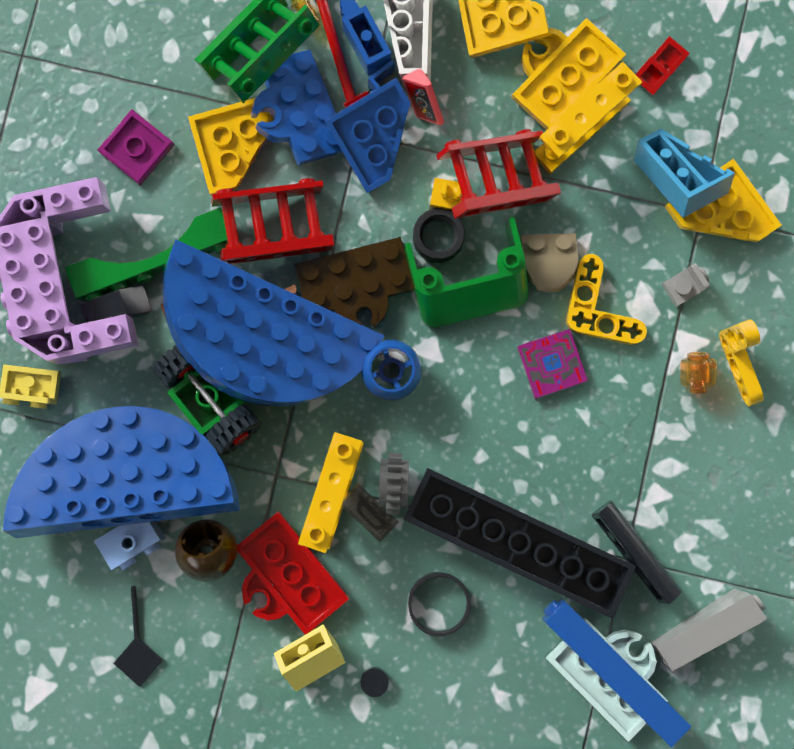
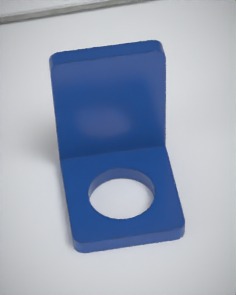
M393 60L368 78V88L371 92L380 88L378 84L395 71V62Z

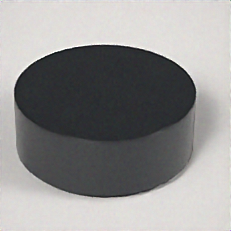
M380 667L366 669L361 676V688L370 697L383 695L389 685L387 673Z

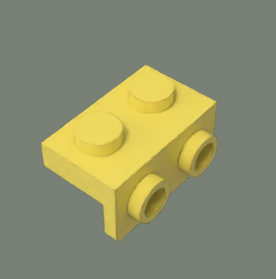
M3 364L0 384V398H3L2 404L19 406L20 400L30 401V407L47 409L48 404H57L61 371Z

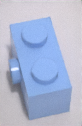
M156 521L117 526L94 542L110 569L114 570L120 567L123 571L137 563L135 557L144 552L148 556L161 548L159 542L166 538Z

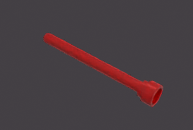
M316 0L346 101L356 95L327 0Z

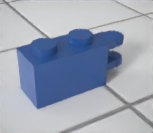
M340 0L343 31L367 76H370L392 60V53L367 6L359 8L355 0Z

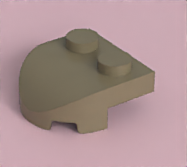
M576 233L521 235L520 241L525 257L527 280L534 284L537 290L542 292L563 290L574 279L578 265Z

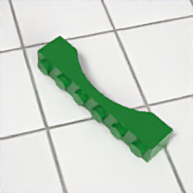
M220 207L196 216L178 241L207 254L212 252L220 254L221 250L225 249L226 245H228L222 208ZM173 245L151 258L137 262L113 263L90 257L64 268L76 299L87 302L106 293L128 288V285L137 281L139 284L153 280V275L165 272L166 263Z

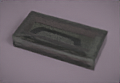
M359 483L343 499L342 507L379 542L399 523L392 514H386V508L379 507V502Z

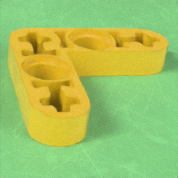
M595 254L585 255L577 265L566 316L567 327L570 331L577 334L628 345L640 343L647 334V328L642 321L595 310L603 273V262ZM589 261H593V266L597 267V270H593L589 279L595 280V284L590 281L579 280L580 277L582 279L586 278L587 268L583 267V264L586 265ZM586 286L591 290L592 297L590 300L582 301L578 298L577 291L579 287ZM580 313L582 314V319L591 321L592 316H596L593 323V331L589 330L591 324L583 323L580 327H576V322L572 321V317H576ZM601 319L612 321L613 331L611 333L605 334L600 331L599 322ZM619 321L623 322L621 328L629 329L635 325L636 331H639L640 335L631 339L630 333L622 331L620 332V337L616 336L620 328Z
M749 319L720 331L719 339L741 397L745 404L750 407L763 402L764 397L746 348L759 344L761 340L756 324Z

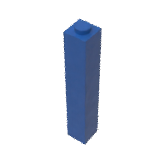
M562 598L558 602L556 600L552 601L543 611L545 614L542 618L543 621L671 748L692 727Z

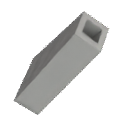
M734 588L652 641L651 645L664 665L669 670L674 671L767 620L762 612L765 607L755 594L751 595L746 591Z

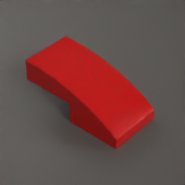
M669 36L635 74L642 81L640 85L650 94L654 95L690 53Z

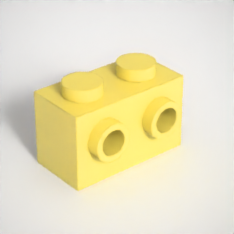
M324 624L274 653L281 674L296 692L346 663L337 642Z

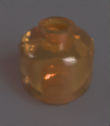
M707 352L687 353V357L680 361L681 385L690 388V393H706L707 388H711L717 383L716 360L710 357V354Z

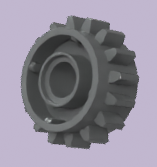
M389 452L388 459L381 458L379 507H385L386 514L399 515L400 508H407L409 460L402 459V453Z

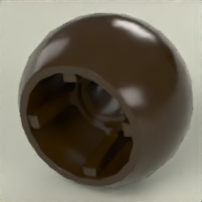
M211 519L195 521L184 528L177 538L174 550L176 562L186 576L196 581L210 582L217 580L227 574L234 565L237 557L236 539L231 530L221 522Z

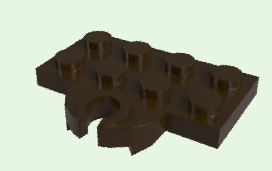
M401 237L294 264L304 299L360 325L362 323L357 320V314L361 310H369L372 313L370 322L373 329L386 319L389 309V297L414 291Z

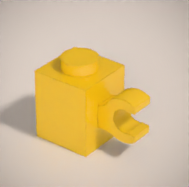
M435 178L429 210L442 208L452 212V208L461 202L462 194L459 183L457 181Z

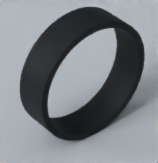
M444 572L427 574L421 577L410 591L408 608L411 619L426 634L432 636L453 634L465 624L470 613L469 594L462 582L451 574ZM446 577L452 579L461 586L465 593L466 610L464 616L457 625L448 630L433 631L427 629L417 621L413 614L411 606L413 594L417 587L429 578Z

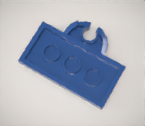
M311 50L292 54L265 81L267 89L261 91L255 98L252 105L251 118H257L262 112L270 113L274 121L268 123L261 121L257 123L256 130L267 138L266 141L274 143L288 141L296 163L300 166L343 152L325 123V120L335 115L336 112Z

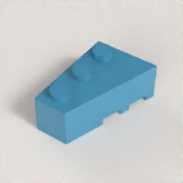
M659 129L638 140L634 162L683 218L729 193L735 175L733 171L728 168L726 171L712 164V159L708 156H699L689 150L690 146L663 129Z

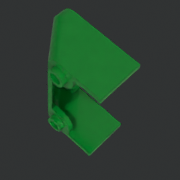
M514 217L509 218L505 226L509 247L503 249L497 257L496 263L499 273L444 286L442 275L435 268L426 267L417 270L411 243L405 244V255L414 285L420 316L426 326L439 328L519 308L527 301L528 283L525 257Z

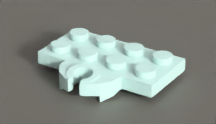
M586 618L583 619L668 702L648 681L654 673L657 663L652 645L649 642L643 645V651L638 656H632L629 653L630 644L634 641H640L642 638L641 634L624 629L614 631L607 637H604ZM563 640L546 657L628 742L646 724Z

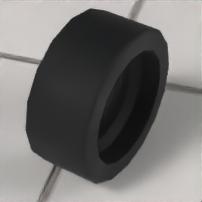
M434 208L424 212L417 219L413 227L415 249L422 258L430 262L443 263L452 260L463 246L465 238L463 223L460 218L455 219L453 212L447 209ZM435 220H443L449 223L455 233L452 246L441 252L429 249L424 244L422 238L425 226Z

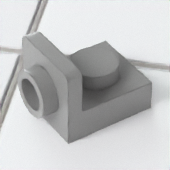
M696 263L661 284L675 307L710 287L706 271L702 267H698Z

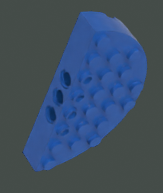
M175 239L166 263L163 279V306L170 333L185 360L201 374V377L218 390L234 398L264 406H292L319 399L337 390L363 370L364 360L368 351L372 350L384 338V335Z
M139 406L112 407L91 412L72 420L47 437L35 449L18 473L11 488L4 514L3 531L14 538H24L240 511L239 497L234 480L221 456L206 437L189 423L158 409Z

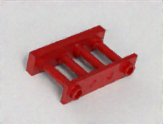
M525 129L517 132L515 135L461 143V140L447 142L444 145L445 148L436 157L437 160L451 158L462 197L460 198L461 202L452 208L454 218L544 203L561 194L559 183L547 184L546 181H543L532 145L539 140L543 130L531 132V129ZM522 147L533 183L530 188H524V185H520L510 149ZM499 151L510 187L507 192H501L500 189H497L486 153ZM462 156H476L486 190L484 196L477 197V194L473 193Z
M306 178L298 181L297 184L241 191L224 188L216 191L217 194H212V207L222 206L228 240L226 248L221 250V260L232 265L331 251L334 246L333 235H325L321 231L315 194L320 193L324 186L323 180L315 181L314 178ZM304 195L310 234L306 238L298 239L293 231L288 197ZM277 199L283 233L281 241L270 242V239L266 237L260 202L262 200ZM249 202L256 241L253 242L254 245L243 246L242 243H239L233 204Z

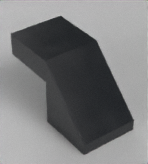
M143 285L119 289L81 304L87 323L124 314L129 317L146 315L152 311Z

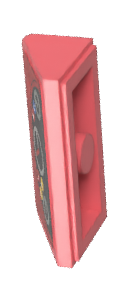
M419 68L405 75L402 80L415 115L422 120L437 125L444 124L433 86L423 70Z

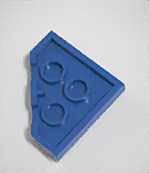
M397 78L325 120L326 125L366 193L391 180L410 107V101Z

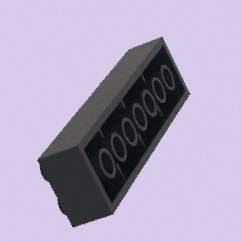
M429 468L426 469L403 520L612 619L636 568L635 565Z

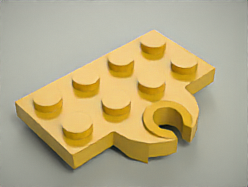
M587 18L569 36H566L560 30L549 28L550 36L534 40L535 43L542 44L545 47L546 52L542 55L535 54L529 43H526L523 48L521 62L523 70L529 78L512 94L511 98L546 130L600 83L626 56L625 52Z

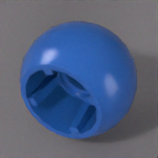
M384 340L368 351L364 360L363 370L361 371V377L366 388L374 396L388 401H395L405 398L416 389L421 379L422 365L416 351L408 344L398 340ZM388 351L397 352L408 361L402 364L398 359L390 358ZM383 354L384 360L379 366V372L372 373L371 368L375 358ZM393 363L398 367L399 374L397 377L387 378L384 375L383 368L386 364ZM410 367V378L403 387H400L398 381L401 379L404 369ZM380 377L383 382L393 384L394 389H386L378 385L374 379Z

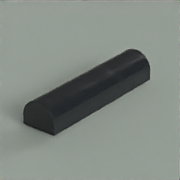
M609 501L592 513L593 519L625 560L636 566L635 573L657 601L666 604L672 603L682 593V590L615 504Z

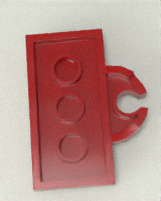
M278 511L237 545L238 553L252 569L245 577L241 588L243 602L245 605L251 602L256 592L264 593L267 597L266 606L256 608L252 614L266 621L279 619L289 614L306 635L348 601L350 597L311 549L298 544L300 536L280 511Z

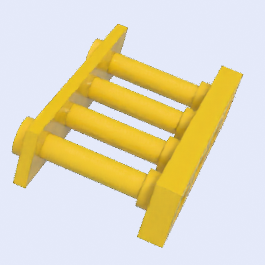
M624 62L619 64L539 137L543 144L534 151L537 161L551 175L630 103L631 99L628 95L642 81Z
M334 432L298 542L299 545L324 553L327 552V549H330L344 507L343 501L347 498L364 442Z

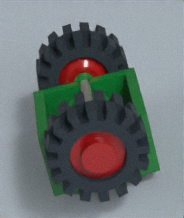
M176 345L173 346L172 350H167L166 355L159 358L160 361L155 363V367H153L154 373L166 388L171 389L167 392L197 431L212 443L220 455H227L231 450L233 452L238 446H242L243 442L249 440L251 435L255 434L257 429L261 427V421L252 412L248 402L234 398L204 380L201 374L185 360Z

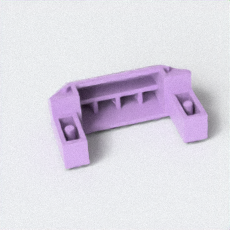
M98 177L13 195L0 215V282H2L3 287L1 302L8 312L9 320L6 321L7 331L13 337V340L46 361L58 365L88 361L90 356L139 346L134 320L126 314L79 325L69 321L52 236L64 234L63 222L111 212L106 185Z

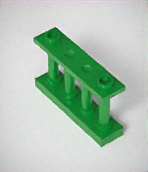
M252 0L194 60L213 81L221 73L230 79L227 85L244 104L320 25L306 5L297 13H294L286 8L288 4L285 0ZM277 16H280L287 23L276 33L268 28V26ZM260 35L269 42L257 53L249 45ZM241 54L249 62L237 72L229 65Z

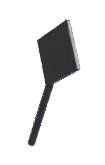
M133 585L131 586L134 640L113 664L141 687L163 659L140 639L137 589Z

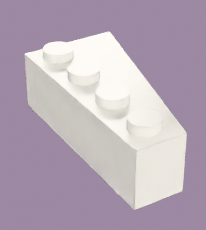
M383 0L401 79L420 68L431 82L433 0Z

